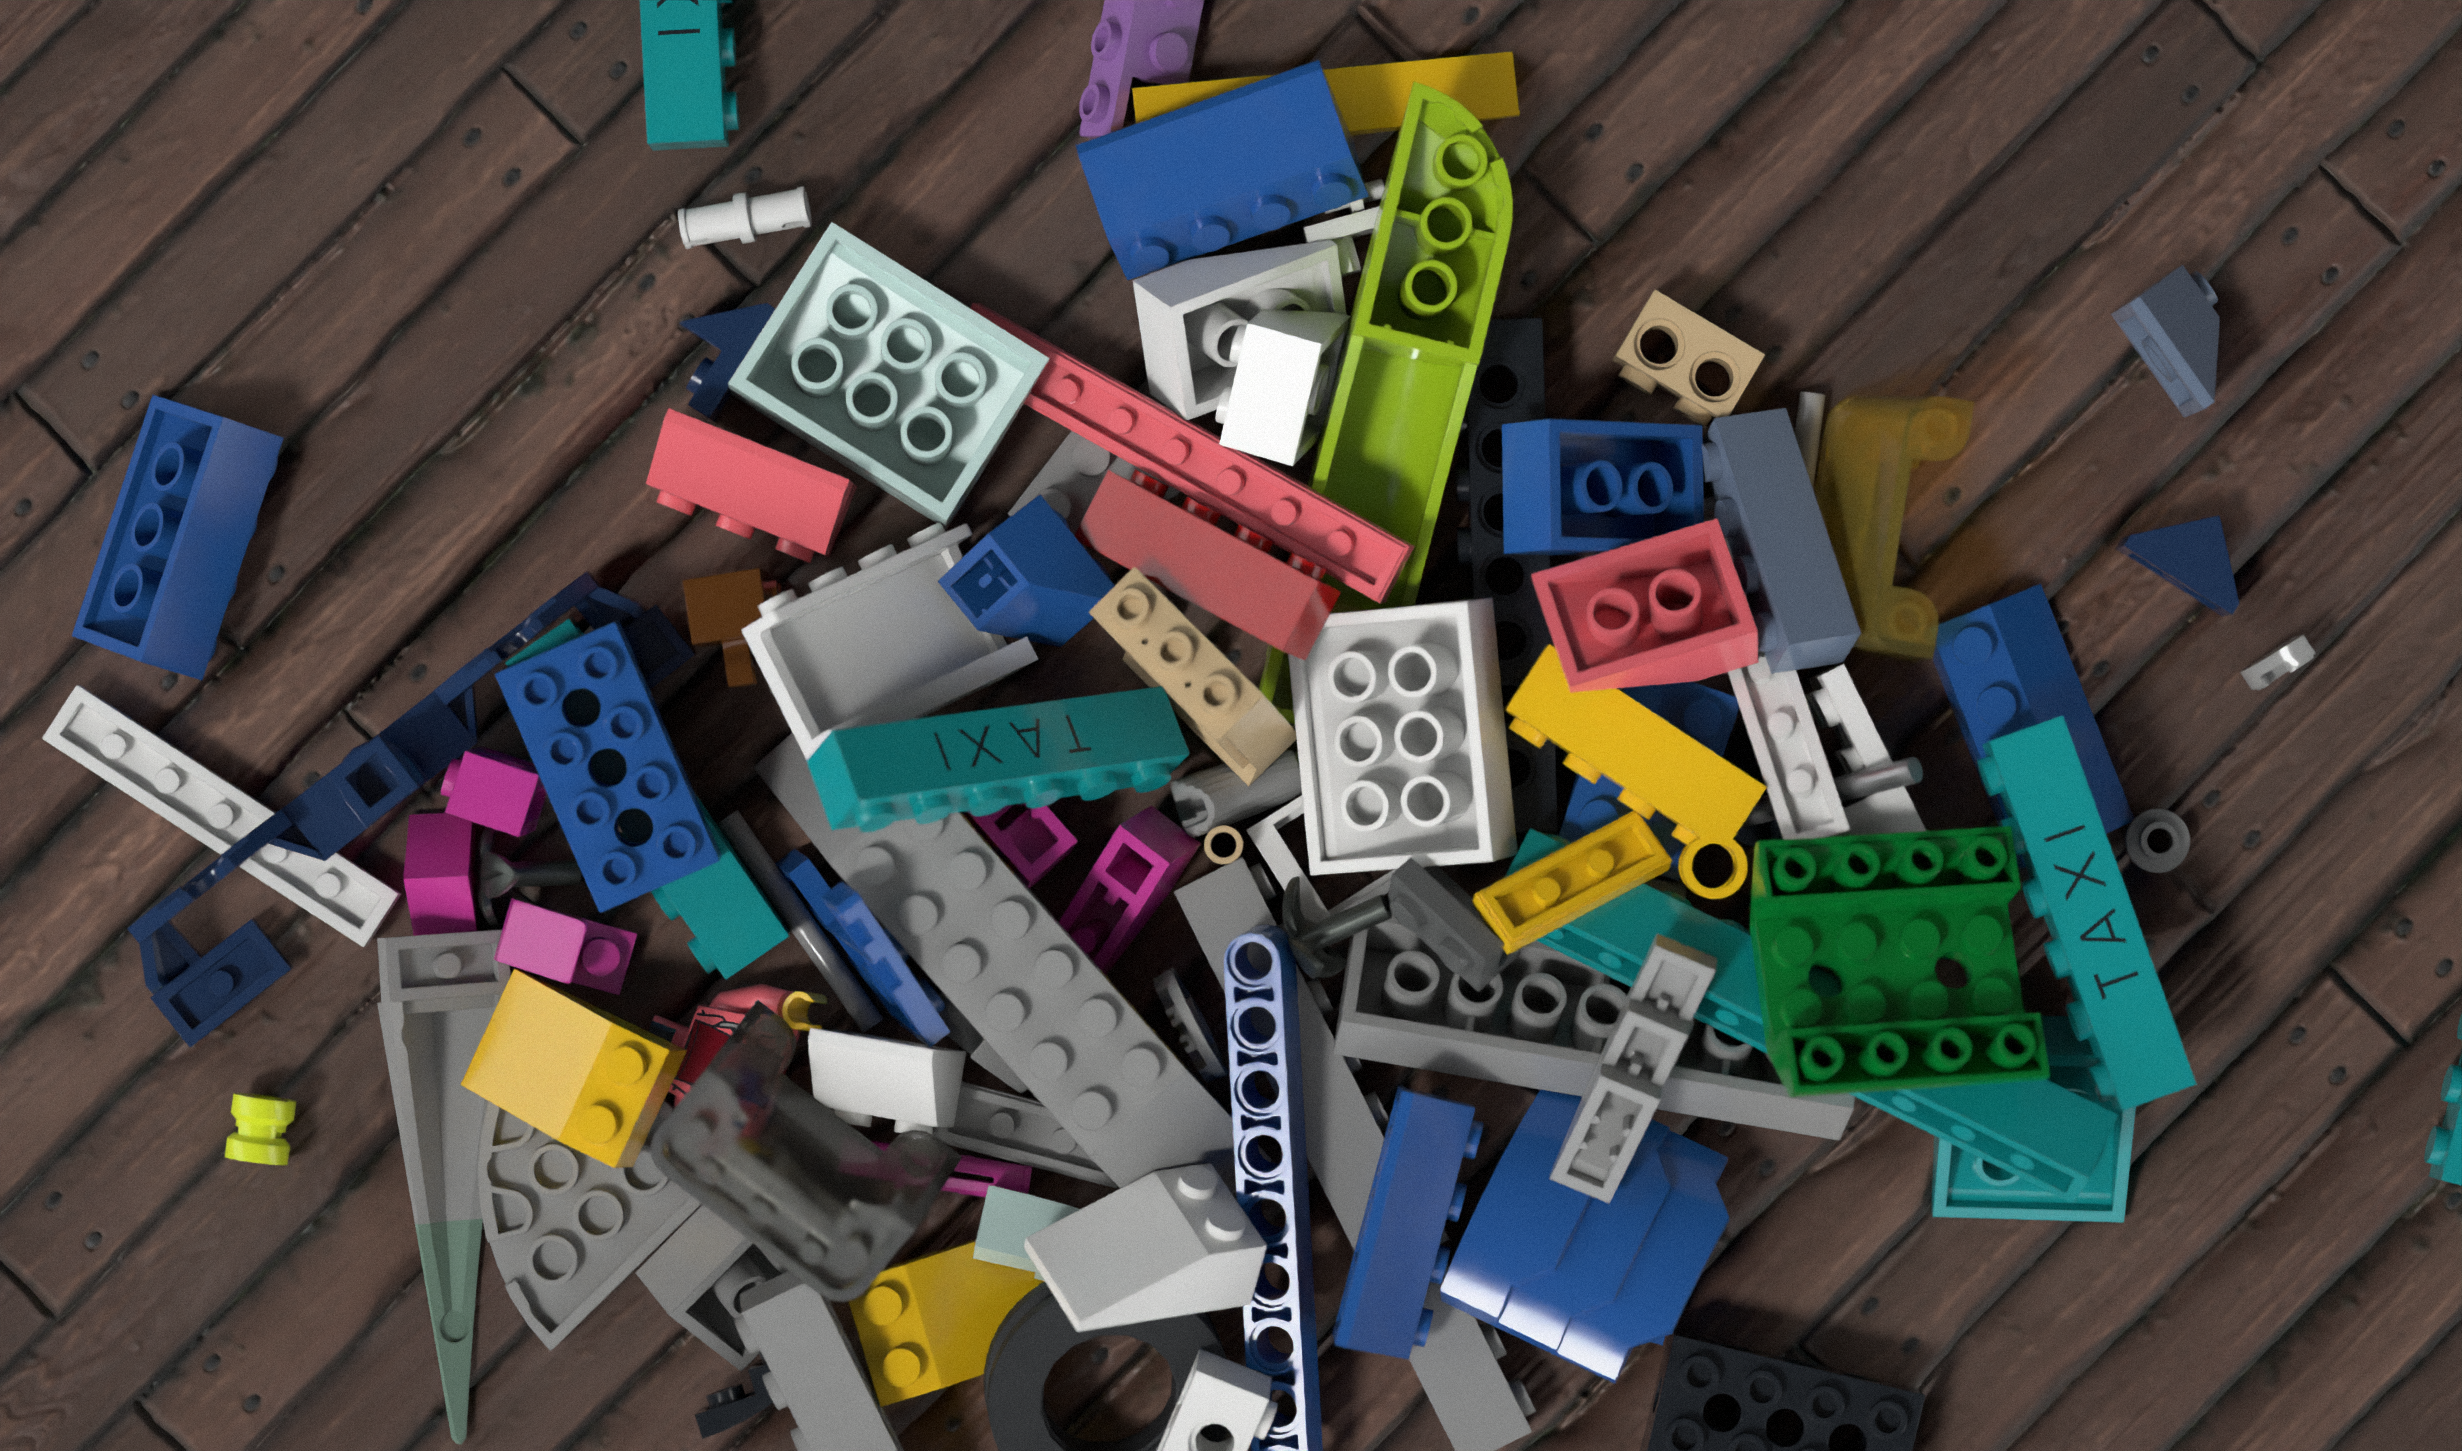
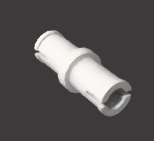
M804 186L797 187L794 190L751 198L747 192L733 194V201L691 209H678L679 228L685 249L740 238L742 243L745 244L756 242L757 235L812 226L810 205Z

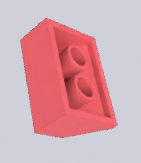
M668 408L662 424L646 484L650 487L660 490L656 500L657 503L692 516L695 506L698 505L720 514L715 526L750 540L756 528L779 538L775 550L811 563L815 552L826 557L830 556L857 488L847 478Z

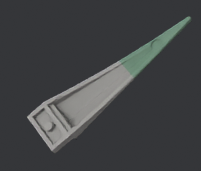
M502 930L377 938L381 1002H378L377 1005L450 1433L453 1441L461 1445L466 1439L473 1324L483 1221L479 1202L478 1182L480 1135L488 1100L460 1084L511 976L510 965L494 960Z

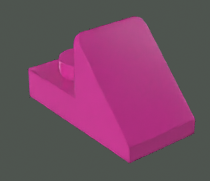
M511 898L494 960L563 983L570 984L573 982L620 995L637 933Z

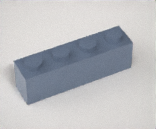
M1786 408L1714 418L1703 439V444H1701L1703 453V481L1710 484L1716 503L1714 518L1718 519L1723 536L1728 540L1734 558L1733 564L1757 628L1758 650L1760 652L1764 651L1771 674L1843 663L1861 632Z

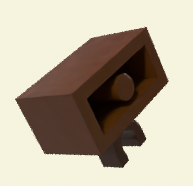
M760 568L682 580L692 644L701 648L723 646L728 687L735 688L757 684L752 651L741 630L763 617L758 606L783 593L782 584L777 583V580L770 581L769 573Z

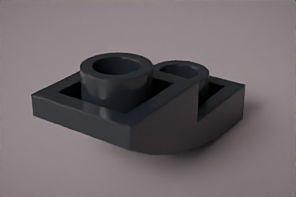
M759 1351L762 1362L752 1365L748 1370L754 1388L753 1392L745 1394L741 1383L706 1395L709 1406L699 1409L695 1414L702 1439L723 1432L749 1419L773 1403L762 1376L770 1372V1369L761 1351Z

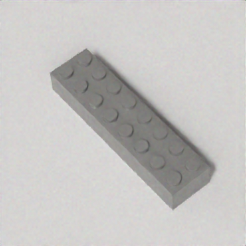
M1392 913L1391 919L1350 937L1333 1054L1583 1097L1631 987L1535 940L1523 946L1520 955L1477 992L1464 978L1451 971L1434 950L1414 932L1405 928ZM1692 1018L1688 1037L1662 1087L1661 1100L1656 1109L1840 1141L1854 1109L1855 1096L1844 1093L1790 1097L1767 1053Z

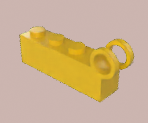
M1550 644L1546 645L1504 708L1505 712L1514 717L1508 728L1540 749L1547 739L1569 753L1563 764L1594 785L1600 776L1603 775L1623 789L1617 800L1647 820H1650L1654 812L1657 811L1677 824L1671 835L1685 844L1678 859V872L1683 884L1692 893L1705 898L1719 899L1737 891L1743 884L1747 874V859L1743 849L1733 838L1767 787L1617 688L1570 692L1556 649ZM1714 843L1728 851L1732 858L1733 869L1731 876L1723 885L1716 888H1707L1701 885L1694 877L1692 862L1699 849Z

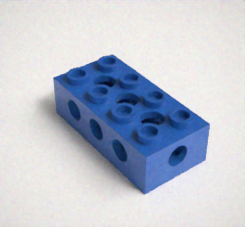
M619 619L495 673L599 913L720 861L722 857L720 849ZM579 688L588 689L598 697L601 711L596 721L580 723L571 718L567 712L566 700L572 690ZM604 748L620 752L627 763L625 777L618 782L612 783L598 778L592 768V758L595 752ZM629 808H638L645 811L653 822L652 835L648 839L638 842L625 838L618 827L619 814Z

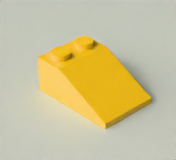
M514 968L460 1085L559 1142L613 1168H627L634 1166L687 1050Z
M976 1239L847 1278L843 1285L880 1407L983 1375L987 1353L999 1325L1020 1299L1045 1281L1034 1279L1035 1272L973 1259Z

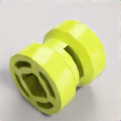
M233 1093L231 1113L236 1119L235 1126L239 1128L238 1132H233L227 1137L224 1157L251 1163L288 1165L290 1145L281 1136L282 1133H286L287 1126L294 1121L297 1101L268 1095Z

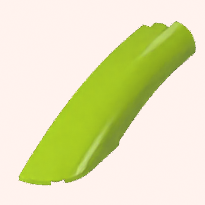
M1413 82L1307 485L1413 544L1415 547L1386 603H1378L1325 573L1321 581L1341 591L1331 613L1415 605L1477 366L1480 362L1512 226L1513 202L1508 172L1503 158H1500L1493 142L1484 131L1483 125L1471 112L1448 95L1417 82ZM1268 644L1267 659L1259 691L1286 721L1295 727L1288 653Z

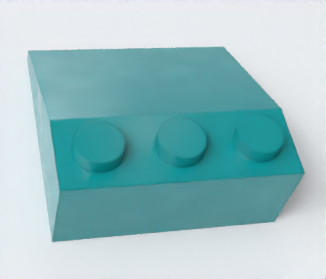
M2041 1016L2050 1077L2047 1080L2071 1092H2084L2099 1100L2088 1070L2089 1065L2097 1063L2089 1039L2087 1038L2082 1041L2077 1039L2068 1016ZM2111 1100L2101 1102L2104 1108L2118 1114V1117L2090 1179L2074 1204L1934 1136L1932 1216L2124 1223L2136 1106L2124 1111H2117L2113 1109Z

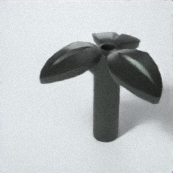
M487 826L484 829L477 845L475 867L478 871L476 893L480 910L494 930L503 929V924L497 913L495 899L512 887L570 886L580 884V867L577 860L510 862L507 858L495 853L494 846L497 830Z
M1299 876L1293 877L1288 882L1284 892L1283 922L1286 931L1292 937L1288 938V942L1298 964L1312 979L1316 977H1332L1347 965L1346 959L1330 948L1329 945L1392 918V912L1387 900L1381 894L1314 923L1305 919L1301 911Z

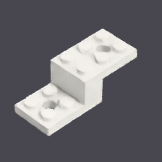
M1845 665L1831 667L1809 678L1814 691L1806 695L1807 702L1819 726L1822 729L1833 727L1842 745V749L1834 752V756L1843 775L1891 763L1892 760ZM1904 786L1849 800L1842 804L1851 836L1926 831Z

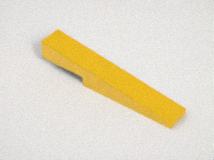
M1512 52L1324 70L1351 136L1400 130L1413 82L1429 86L1448 95L1471 112L1478 121L1518 117L1520 115ZM1274 75L1132 88L1136 124Z

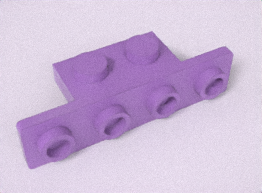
M1104 0L1101 21L1096 27L1091 41V51L1094 58L1089 84L1085 88L1079 104V113L1082 119L1080 136L1095 139L1123 129L1132 80L1155 86L1188 83L1204 0Z

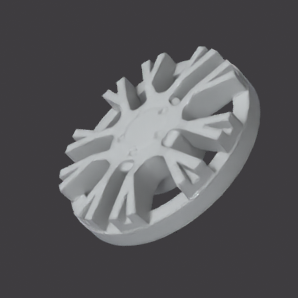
M1172 967L1153 978L1156 992L1166 1009L1173 1027H1177L1181 1035L1179 1039L1186 1052L1189 1053L1206 1083H1210L1227 1075V1066L1213 1034L1198 1005L1176 970Z

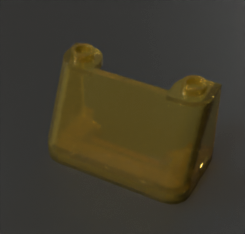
M1852 395L1838 402L1829 413L1825 425L1814 494L1861 632L1850 650L1852 653L1914 663L1930 660L1934 657L1938 632V613L1933 602L1918 591L1892 586L1911 469H1917L1921 460L1944 461L1957 455L1962 450L1970 434L1975 403L1973 401L1943 396Z

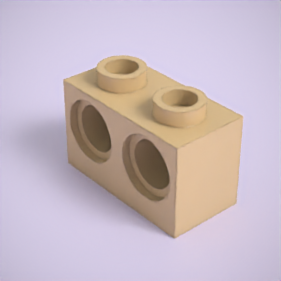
M1654 290L1612 361L1623 367L1618 376L1625 382L1649 395L1658 387L1678 399L1673 407L1674 410L1696 424L1707 427L1711 419L1714 420V418L1726 417L1731 414L1765 354L1659 291ZM1650 330L1666 332L1674 342L1675 352L1673 358L1663 364H1655L1648 361L1640 349V340L1644 333ZM1714 362L1726 369L1730 382L1725 394L1713 397L1700 391L1695 381V374L1701 364Z

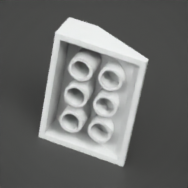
M1493 598L1331 613L1306 661L1288 654L1310 875L1398 869L1409 858L1415 860L1421 867L1492 862L1517 855Z

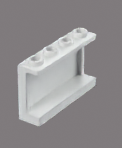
M941 522L932 525L909 537L907 541L911 548L899 554L896 553L892 544L883 547L860 559L858 563L862 570L853 575L847 576L843 566L834 569L808 583L812 593L797 599L793 589L783 592L760 604L758 608L763 617L741 630L806 760H808L832 730L920 719L992 685L1038 660L1027 636L1007 645L1001 635L977 631L938 583V580L963 558L958 545L973 535L967 523L948 532L945 531Z

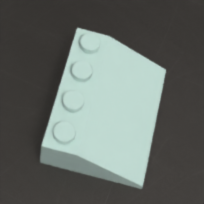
M831 222L728 382L730 394L935 523L941 522L943 527L947 529L983 473L1046 367L1049 358Z

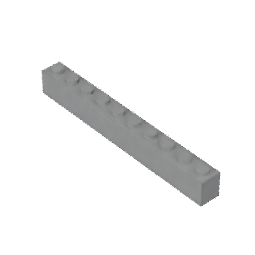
M1243 857L1174 891L1224 993V956L1230 942L1251 928L1263 924L1275 925L1286 931L1284 922L1276 925L1265 903L1277 896L1260 862L1248 868ZM1251 942L1247 951L1249 962L1258 971L1268 973L1272 968L1271 953L1261 943ZM1296 964L1307 1158L1355 1250L1384 1141L1381 1131L1387 1128L1389 1118L1375 1091L1363 1097L1352 1075L1363 1069L1359 1059L1333 1054L1335 1040L1323 1016L1333 1012L1334 1009L1318 977L1305 982ZM1254 1006L1251 1012L1252 1025L1262 1035L1273 1036L1276 1029L1273 1015L1263 1007ZM1264 1071L1278 1098L1280 1089L1277 1080L1273 1075ZM1443 1229L1440 1244L1450 1240L1445 1229ZM1447 1264L1441 1285L1429 1282L1423 1307L1434 1310L1430 1330L1424 1347L1412 1346L1409 1360L1455 1451H1495L1531 1433L1532 1430L1525 1417L1536 1412L1519 1377L1507 1383L1496 1361L1507 1355V1352L1494 1327L1486 1322L1478 1325L1474 1316L1441 1301L1440 1289L1449 1269Z

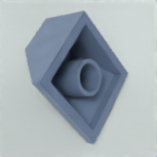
M2181 265L2114 311L2111 315L2185 418L2204 410L2215 402L2220 317L2212 307L2218 302V299L2210 284L2198 271L2189 274L2185 267Z

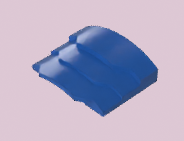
M1540 1090L1508 1144L1465 1230L1441 1286V1301L1616 1384L1634 1347L1657 1340L1674 1332L1713 1250L1729 1223L1728 1212L1716 1185L1728 1162V1157L1671 1131L1670 1127L1651 1119L1610 1203L1604 1202L1550 1179L1551 1170L1582 1096Z

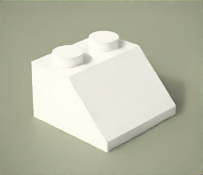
M1262 309L1247 323V326L1240 324L1230 350V362L1238 364L1233 386L1226 385L1224 387L1216 410V422L1224 424L1219 445L1293 466L1320 438L1351 316L1332 312Z
M810 1028L808 1047L815 1106L835 1109L833 1121L871 1127L872 1116L896 1120L894 1132L932 1138L933 1127H954L966 1051L937 1046L928 1047L926 1044L845 1030Z

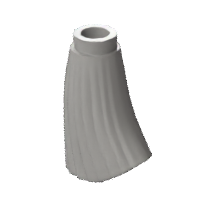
M1284 751L1250 786L1226 763L1171 780V792L1184 831L1190 837L1195 838L1209 833L1217 826L1232 825L1301 795L1298 751Z

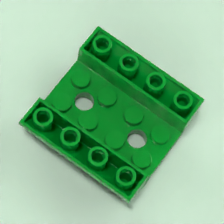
M2011 826L1757 841L1754 849L1750 935L1767 1054L1790 1097L2047 1080L2050 1077L2040 1013L2024 1014L2008 903L2021 887ZM1948 959L1958 963L1964 969L1967 977L1965 987L1952 989L1944 986L1936 976V962ZM1822 967L1834 972L1841 985L1840 993L1833 997H1825L1816 993L1809 984V971Z

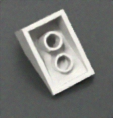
M1331 240L1190 259L1133 280L1149 392L1186 421L1216 410L1224 387L1226 385L1233 386L1238 364L1230 362V350L1235 333L1240 324L1247 326V323L1262 309L1332 312L1346 315L1337 244Z
M1211 1163L1154 1171L1026 1237L1024 1244L1027 1254L1077 1332L1250 1305L1267 1247Z

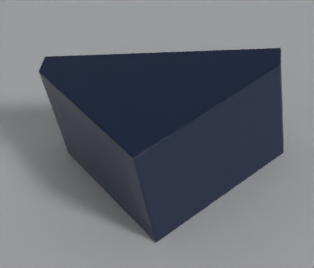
M2220 515L2129 535L2121 538L2115 548L2222 617L2233 615L2239 605Z

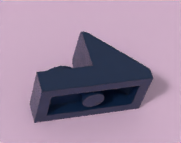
M768 303L679 322L683 328L721 351L715 362L705 357L695 370L686 387L688 391L694 394L687 405L711 421H716L731 397L728 382L776 308Z

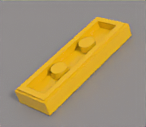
M1632 811L1475 893L1472 904L1491 932L1504 943L1503 950L1508 955L1668 871L1672 859L1643 817L1637 812Z

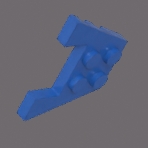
M793 849L775 863L788 883L791 881L795 883L811 905L809 910L822 927L836 937L849 955L847 959L899 1025L928 1047H932L950 1033V1030L939 1015L940 1012L946 1009L945 1004L923 977L919 980L904 962L910 958L907 951L887 928L882 929L862 898L854 889L844 882H840L831 889L809 858L796 849Z

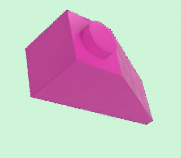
M1152 805L1119 825L1059 921L1105 975L1111 970L1170 893L1201 844Z

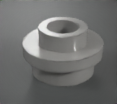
M2151 809L2140 813L2131 821L2125 834V847L2130 859L2139 868L2148 872L2161 873L2176 868L2185 859L2190 846L2189 831L2183 820L2175 813L2164 809ZM2157 828L2163 829L2169 836V846L2162 853L2153 852L2147 843L2148 835Z

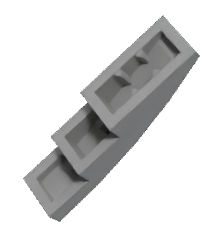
M1656 935L1576 1110L1551 1170V1180L1610 1203L1661 1100L1662 1087L1688 1037L1690 1022L1716 971L1717 958L1662 935Z

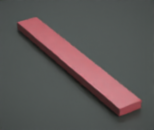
M972 303L970 309L1049 358L1046 367L1026 398L1025 405L1237 524L1274 542L1273 544L1287 552H1293L1327 570L1326 573L1376 602L1386 603L1415 547L1413 544L1257 457L1243 451L1219 445L1221 437L1190 420L1186 421L1171 409L980 303Z

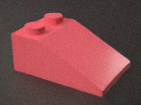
M1717 518L1531 574L1532 582L1570 692L1693 682L1758 663L1757 628Z

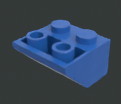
M1041 494L987 534L938 580V583L977 631L1022 639L1027 636L1029 641L1057 647L1063 646L1094 619L1089 614V611L1115 586L1111 582L1105 567L1089 555L1070 531L1065 518L1058 511L1052 509Z

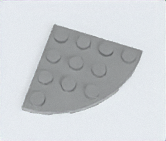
M666 1098L634 1166L627 1168H613L557 1141L489 1101L487 1103L480 1135L478 1161L479 1202L485 1235L488 1243L490 1242L497 1267L506 1283L505 1287L510 1298L528 1326L545 1346L552 1351L732 1175L723 1160L700 1145L675 1112L674 1106Z

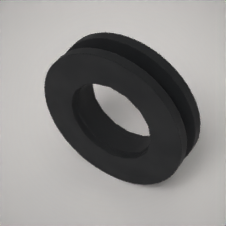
M1041 1283L1020 1299L1008 1312L999 1325L987 1353L984 1368V1396L993 1438L998 1450L1156 1451L1199 1349L1227 1359L1221 1339L1207 1312L1077 1332L1047 1283ZM1097 1336H1130L1148 1343L1168 1361L1172 1371L1171 1395L1162 1413L1141 1432L1117 1441H1086L1065 1433L1048 1416L1043 1404L1044 1382L1053 1364L1074 1345ZM1209 1424L1199 1431L1209 1441L1222 1442L1227 1428L1220 1424Z

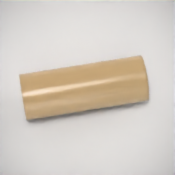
M1225 825L1217 826L1207 834L1204 841V849L1212 861L1218 864H1229L1240 856L1243 849V841L1238 831ZM1227 832L1235 838L1236 849L1230 856L1219 857L1212 851L1211 841L1217 833Z

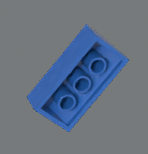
M1319 60L1076 145L1077 153L1106 236L1127 280L1156 272L1173 264L1219 250L1222 247L1369 197L1354 141Z
M152 395L72 636L134 660L203 680L208 662L216 650L217 635L228 602L236 591L237 575L248 543L257 528V516L269 480L273 477L277 468L278 453L283 437Z
M2041 584L1921 630L1999 827L2000 820L2008 818L2000 793L1990 796L1982 780L1977 761L1986 757L1982 745L2062 715L2105 833L2107 834L2131 823L2134 819ZM2022 854L2016 856L2017 867L2025 868L2026 865Z
M1398 1085L1332 1333L1335 1345L1409 1359L1413 1345L1425 1346L1434 1312L1432 1309L1423 1307L1429 1282L1441 1285L1450 1253V1247L1440 1245L1442 1232L1446 1220L1458 1221L1467 1188L1466 1184L1456 1182L1462 1157L1474 1160L1483 1128V1122L1473 1120L1475 1112L1473 1105Z

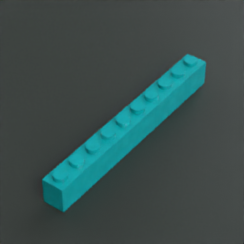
M1530 828L1505 878L1571 843L1560 836L1553 834L1544 835ZM1643 883L1536 940L1632 987L1657 934L1717 958L1716 971L1693 1018L1767 1053L1751 935L1745 927L1737 922L1727 919L1718 920L1693 908L1686 898L1677 893L1658 891ZM1818 968L1809 971V984L1816 993L1825 997H1833L1840 993L1841 985L1838 977ZM2048 1080L1849 1093L2073 1204L2090 1179L2118 1117V1114L2104 1108L2102 1103L2095 1097L2080 1091L2071 1092Z

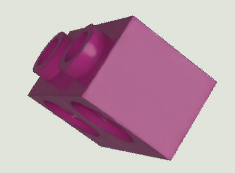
M484 746L465 751L464 756L462 755L459 760L453 758L448 766L441 788V795L450 797L445 813L517 837L536 830L547 796L534 763Z
M1026 803L1007 805L985 816H973L971 811L962 812L1029 889L1072 852L1078 841L1047 806L1028 808Z

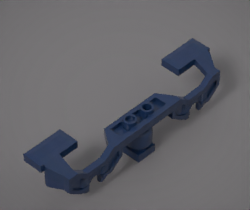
M586 571L528 615V618L492 646L487 647L434 689L432 693L378 735L352 748L342 760V763L240 839L213 863L182 887L177 888L127 929L140 946L145 984L149 991L154 994L150 998L186 1044L192 1047L291 970L293 966L254 917L204 956L198 952L172 923L171 920L268 844L323 861L337 853L446 768L453 758H459L465 751L479 742L474 684L574 606L594 630L619 619L649 689H652L696 654L659 606L655 604L647 610L640 601L600 586L593 575Z

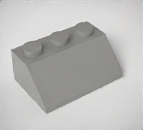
M772 1136L762 1144L773 1152L772 1160L756 1154L749 1162V1171L753 1176L760 1179L758 1183H752L731 1175L636 1272L637 1276L670 1317L741 1372L759 1354V1351L750 1354L737 1330L734 1319L743 1316L741 1313L740 1294L809 1261L824 1288L876 1236L828 1186Z

